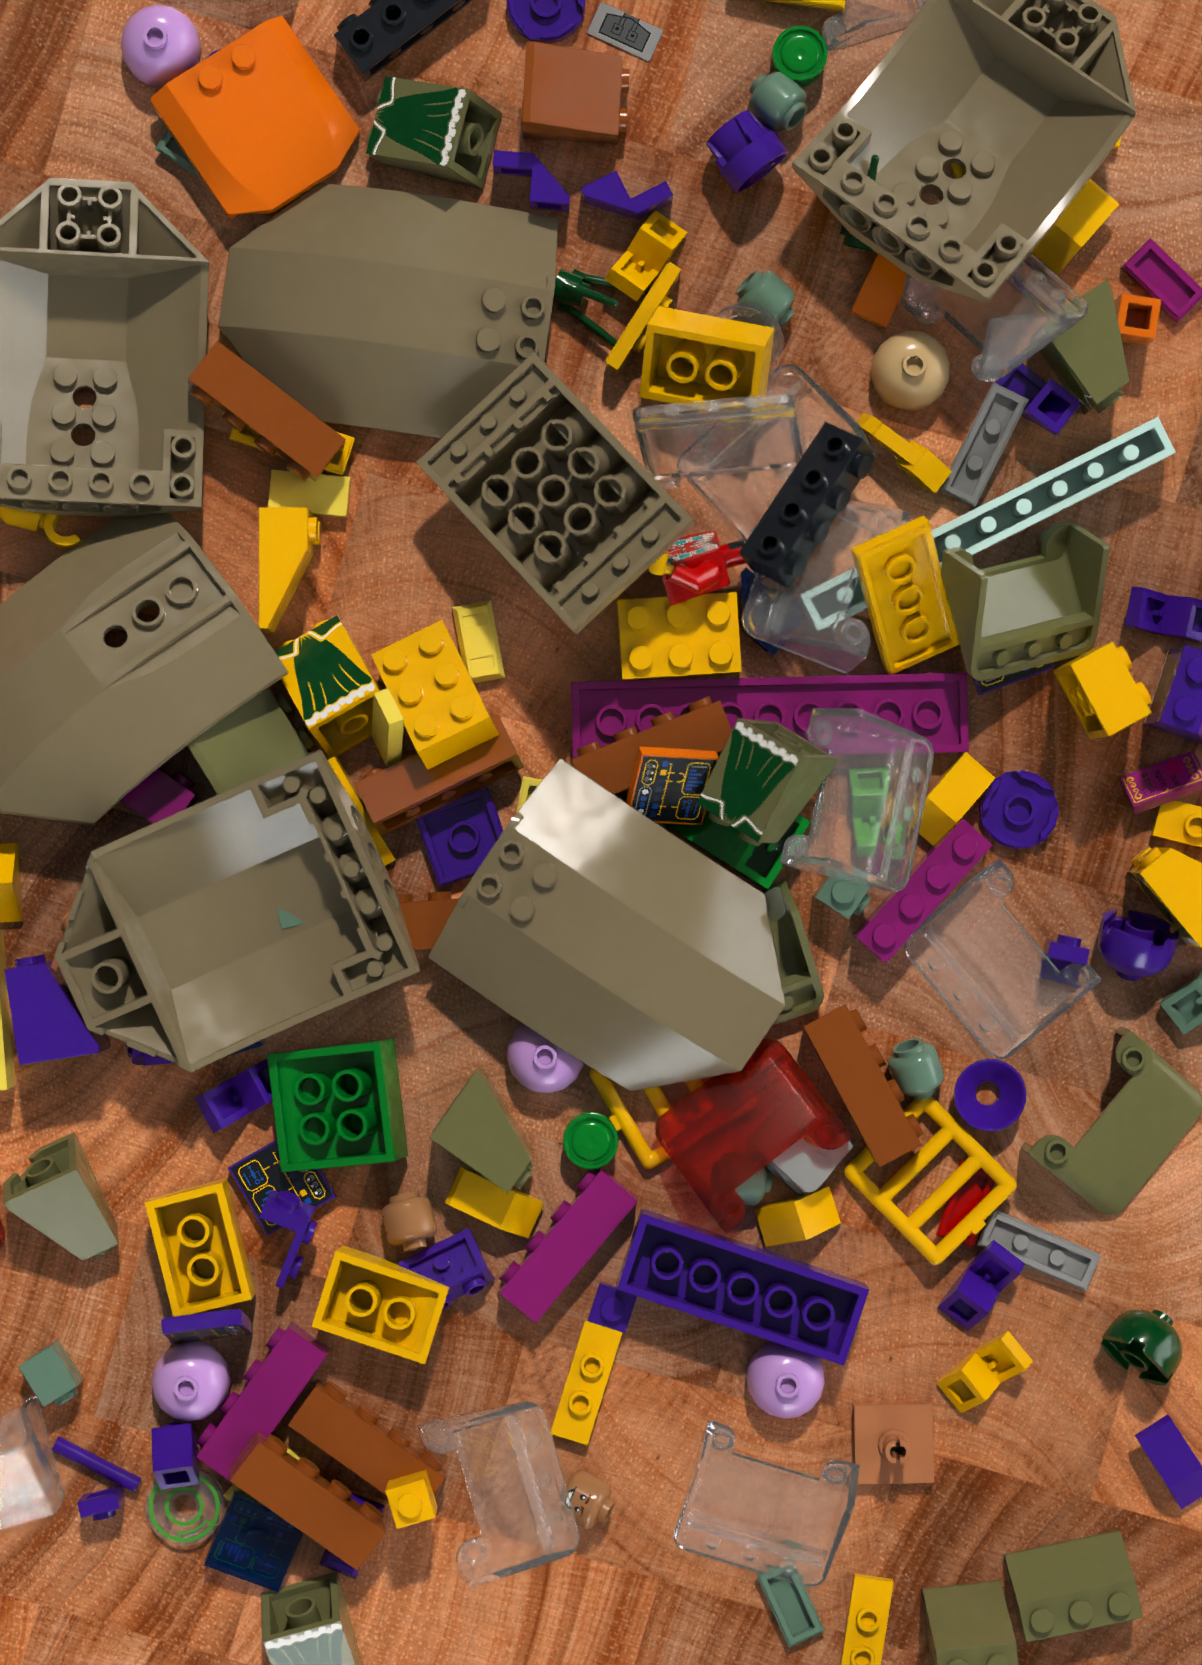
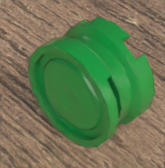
M797 25L787 28L779 34L773 45L771 63L774 72H781L796 82L801 88L811 85L819 79L825 68L828 54L826 42L818 31L808 26Z
M595 1111L584 1112L573 1117L567 1124L563 1135L564 1150L568 1158L575 1165L585 1169H598L608 1164L616 1154L618 1148L617 1130L611 1120L604 1114Z

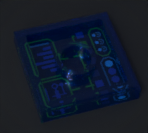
M234 1490L204 1559V1566L278 1592L303 1532L253 1497Z

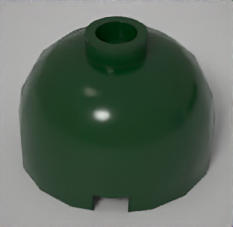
M1128 1310L1119 1315L1102 1336V1348L1118 1365L1127 1370L1129 1364L1142 1371L1138 1378L1155 1385L1165 1386L1174 1375L1182 1359V1344L1178 1333L1172 1327L1173 1321L1168 1315L1159 1310H1153L1152 1312Z

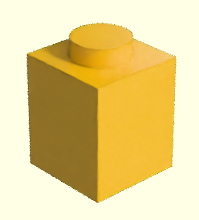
M427 1470L388 1481L385 1491L397 1529L436 1518L438 1507Z

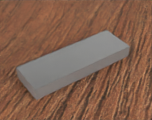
M994 382L992 383L950 467L952 473L939 490L974 507L976 506L1029 399Z
M997 1209L985 1219L986 1225L980 1231L976 1241L977 1245L985 1248L995 1240L1024 1262L1025 1266L1081 1290H1087L1101 1254Z

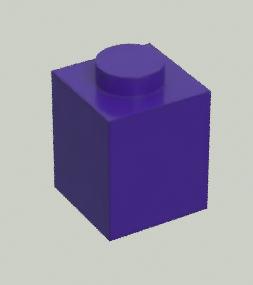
M172 1422L163 1427L151 1429L153 1473L160 1490L200 1484L199 1459L196 1458L198 1443H196L197 1438L191 1423Z

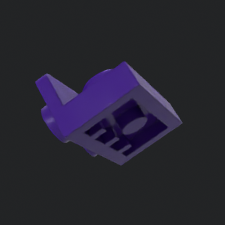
M470 1228L398 1262L401 1267L450 1287L443 1310L452 1304L451 1301L465 1294L471 1296L482 1292L487 1288V1283L495 1280Z

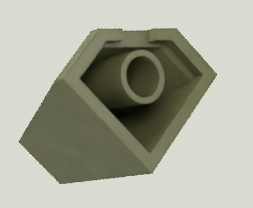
M75 1132L38 1148L28 1158L31 1165L21 1176L13 1173L3 1183V1203L9 1211L82 1261L92 1256H102L119 1244L117 1223Z

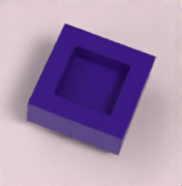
M600 1281L588 1321L625 1333L637 1296L617 1290L616 1286Z
M122 1486L83 1494L77 1502L80 1517L92 1515L93 1520L97 1521L115 1516L117 1514L116 1510L120 1509L125 1502Z

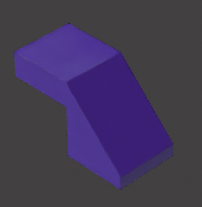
M494 150V174L532 177L530 209L569 212L570 196L534 153Z
M617 171L581 188V198L584 203L634 220H639L655 210L657 211L671 204L673 201V194L666 181L630 199Z
M1017 358L1010 363L995 382L1029 399L1021 416L1055 435L1081 405L1078 399L1050 378L1045 382Z
M1132 586L1125 626L1149 633L1202 643V600L1193 597L1166 595L1151 589Z
M268 1058L195 1098L213 1133L273 1101Z
M993 1240L973 1258L940 1301L937 1308L967 1331L971 1330L989 1314L999 1292L1020 1275L1025 1263Z
M1168 1414L1135 1435L1146 1456L1163 1479L1181 1510L1202 1497V1465Z

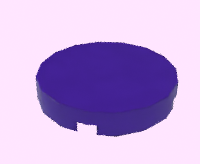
M507 0L509 19L517 32L530 41L546 44L561 42L572 35L583 20L586 6L585 0Z
M1020 770L1005 772L993 780L982 793L979 814L981 824L989 837L1000 845L1021 849L1032 847L1049 836L1055 828L1059 808L1054 791L1047 781L1037 774Z

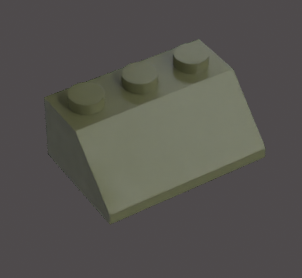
M1119 1530L1004 1554L1018 1625L1026 1643L1143 1618L1135 1578Z

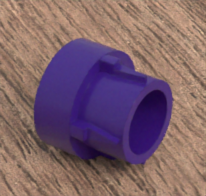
M748 110L739 113L725 123L706 143L716 158L715 164L721 170L720 174L735 194L749 188L768 174L789 153L773 130L770 131L767 125L764 127L752 112L750 113Z

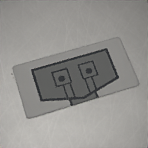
M601 2L587 33L646 61H650L663 30Z

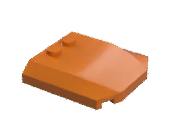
M282 15L259 24L166 83L150 98L151 106L227 218H236L237 215L258 213L259 215L272 214L338 172L353 142L356 141L360 134V129Z

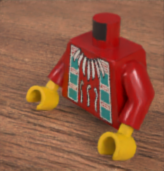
M716 531L684 536L656 560L648 570L655 575H662L671 606L731 584L727 568L746 563L739 554L745 543L742 539L720 545Z

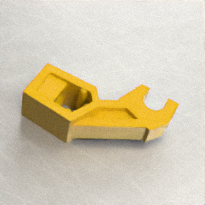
M863 412L855 422L854 426L867 433L873 443L896 456V465L921 488L936 493L952 473L927 448L913 440L909 443L872 415Z

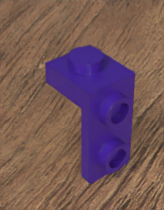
M271 1190L259 1218L296 1232L275 1285L283 1289L288 1277L296 1279L304 1260L303 1256L298 1255V1251L302 1243L310 1244L318 1223L311 1221L315 1206L302 1202L297 1195L291 1192Z

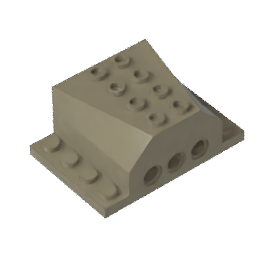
M534 352L416 462L576 635L696 524L694 519Z

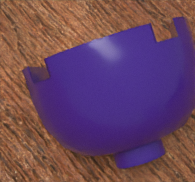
M1110 910L1103 914L1098 932L1097 944L1099 952L1108 966L1117 971L1116 974L1125 980L1138 981L1140 977H1150L1163 971L1171 963L1180 935L1178 929L1174 933L1170 932L1171 923L1154 915L1133 910L1128 912L1130 918L1116 917L1118 910Z

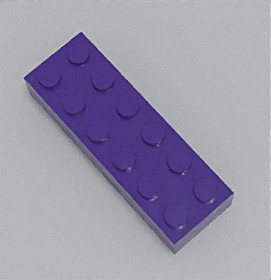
M643 1208L640 1210L616 1282L617 1290L841 1365L845 1364L869 1292V1288L864 1282Z

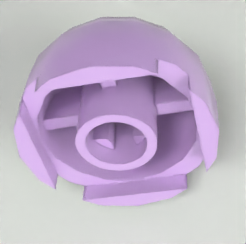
M156 4L143 7L129 18L123 28L121 50L124 62L134 77L148 86L162 88L166 83L198 64L202 47L197 29L186 15L171 6Z
M523 1023L515 1028L508 1041L506 1059L510 1072L520 1085L533 1092L553 1093L565 1089L577 1079L584 1065L582 1061Z
M190 1341L175 1344L163 1353L155 1364L151 1383L153 1397L161 1410L172 1418L188 1422L205 1419L217 1412L228 1397L232 1379L228 1362L216 1351L215 1347L201 1341Z
M772 1341L766 1342L764 1346L760 1347L751 1356L746 1370L748 1392L755 1404L768 1415L783 1419L799 1417L810 1411L821 1398L825 1384L823 1365L817 1356Z

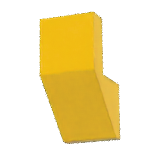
M1090 178L1031 252L1058 275L1119 206V203Z
M655 210L640 227L627 251L610 269L605 280L638 302L656 280L688 232Z
M965 752L942 775L934 788L908 814L904 821L935 846L957 824L993 782L995 777Z
M460 1167L445 1201L449 1206L498 1229L525 1238H529L544 1205V1202L538 1198L513 1189L507 1193L480 1173L464 1167Z
M1006 1331L979 1346L941 1377L937 1385L959 1412L963 1413L985 1402L1001 1382L1025 1371L1033 1360L1012 1334Z

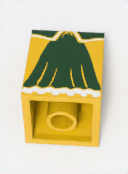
M335 616L330 620H323L306 634L281 644L275 653L288 671V674L281 678L308 729L330 758L336 757L371 737L374 693L382 689L339 617Z
M1148 846L1131 860L1134 866L1127 871L1128 875L1164 919L1171 923L1173 930L1176 931L1178 929L1180 932L1179 937L1186 945L1202 948V863L1172 848L1154 847L1151 849Z

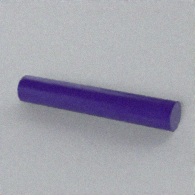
M60 1436L52 1448V1451L132 1492H135L141 1481V1478Z

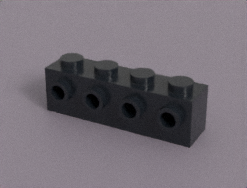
M370 0L368 3L370 8L359 16L354 13L346 17L337 26L338 32L334 34L338 47L366 82L473 0Z
M825 422L739 551V554L752 571L787 588H790L794 580L803 574L809 557L817 545L826 539L832 522L838 513L847 507L855 487L871 470L875 457L864 439L830 423Z

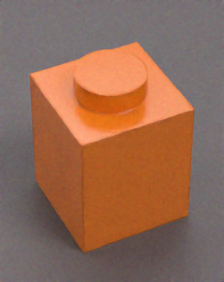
M1122 293L1114 301L1122 342L1147 346L1156 337L1161 299Z

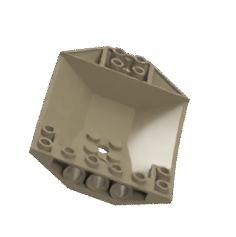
M927 0L868 78L792 162V168L850 234L914 279L988 303L1067 209L1135 117L1136 108L1116 16L1093 0ZM878 155L879 163L876 180L874 181L867 174L871 157ZM948 163H957L963 167L965 175L961 178H950L943 172V166ZM924 193L934 194L939 198L940 203L935 205L926 204L921 200L920 195Z
M49 178L0 219L1 507L38 514L130 517L202 509L205 405L189 393L192 387L188 384V378L206 356L209 261L131 182ZM82 388L92 390L96 395L94 405L89 408L78 407L73 401V395L77 390ZM78 429H88L94 434L95 439L88 446H79L72 440V435Z
M170 513L116 517L53 561L0 605V813L96 826L95 823L171 757L227 715L288 674L287 669L236 593L192 536ZM146 606H155L160 610V613L154 621L143 622L138 619L140 610ZM115 628L123 629L127 633L126 642L118 648L109 647L104 641L107 632Z

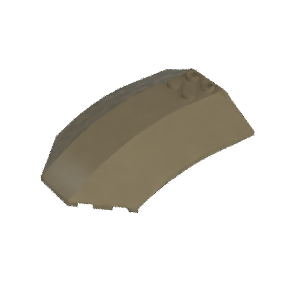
M319 183L229 248L218 328L226 339H229L243 358V361L323 422L441 439L533 352L544 362L555 290L558 218L431 195Z
M321 750L91 851L87 862L88 868L81 888L77 890L68 916V925L54 956L88 1030L121 1040L126 1043V1046L150 1056H159L179 1064V1068L192 1073L271 1035L420 971L399 898L360 811L353 803ZM277 908L289 912L305 922V924L282 929Z
M561 758L510 820L462 892L428 958L508 1014L630 1091L742 1071L786 1006L765 894L712 861Z

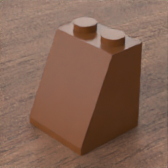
M526 41L522 111L523 139L618 144V132L626 133L628 109L620 108V93H628L630 69L622 68V56Z

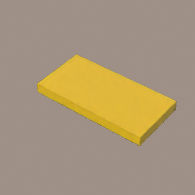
M924 515L851 548L882 665L887 674H896L960 645L941 575V566L930 522Z

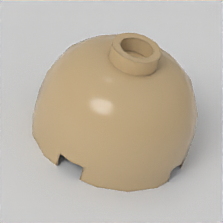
M907 330L891 335L878 347L872 359L870 377L875 392L886 404L899 409H906L907 411H916L928 407L942 395L949 381L950 363L945 349L936 338L924 332Z

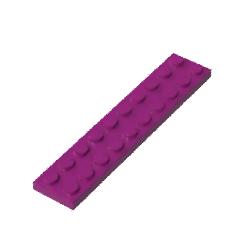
M967 673L571 682L573 759L579 757L576 751L578 748L599 741L600 746L604 747L616 742L613 735L635 726L639 733L653 727L651 719L671 711L675 718L690 712L687 705L706 697H710L712 703L721 701L732 730L738 718L778 722L830 755L969 752Z

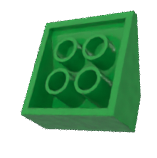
M394 1038L267 1054L281 1172L394 1162L408 1156Z

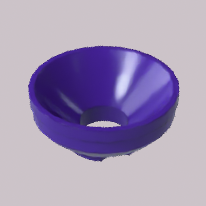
M997 1059L978 1060L968 1065L957 1078L954 1087L956 1109L960 1116L974 1128L983 1131L1004 1129L1012 1125L1024 1110L1026 1103L1025 1083L1016 1069L1004 1061ZM986 1081L995 1083L998 1088V1098L995 1102L988 1105L979 1103L976 1098L978 1085Z

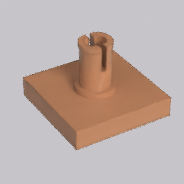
M932 1402L853 1403L855 1485L934 1483Z

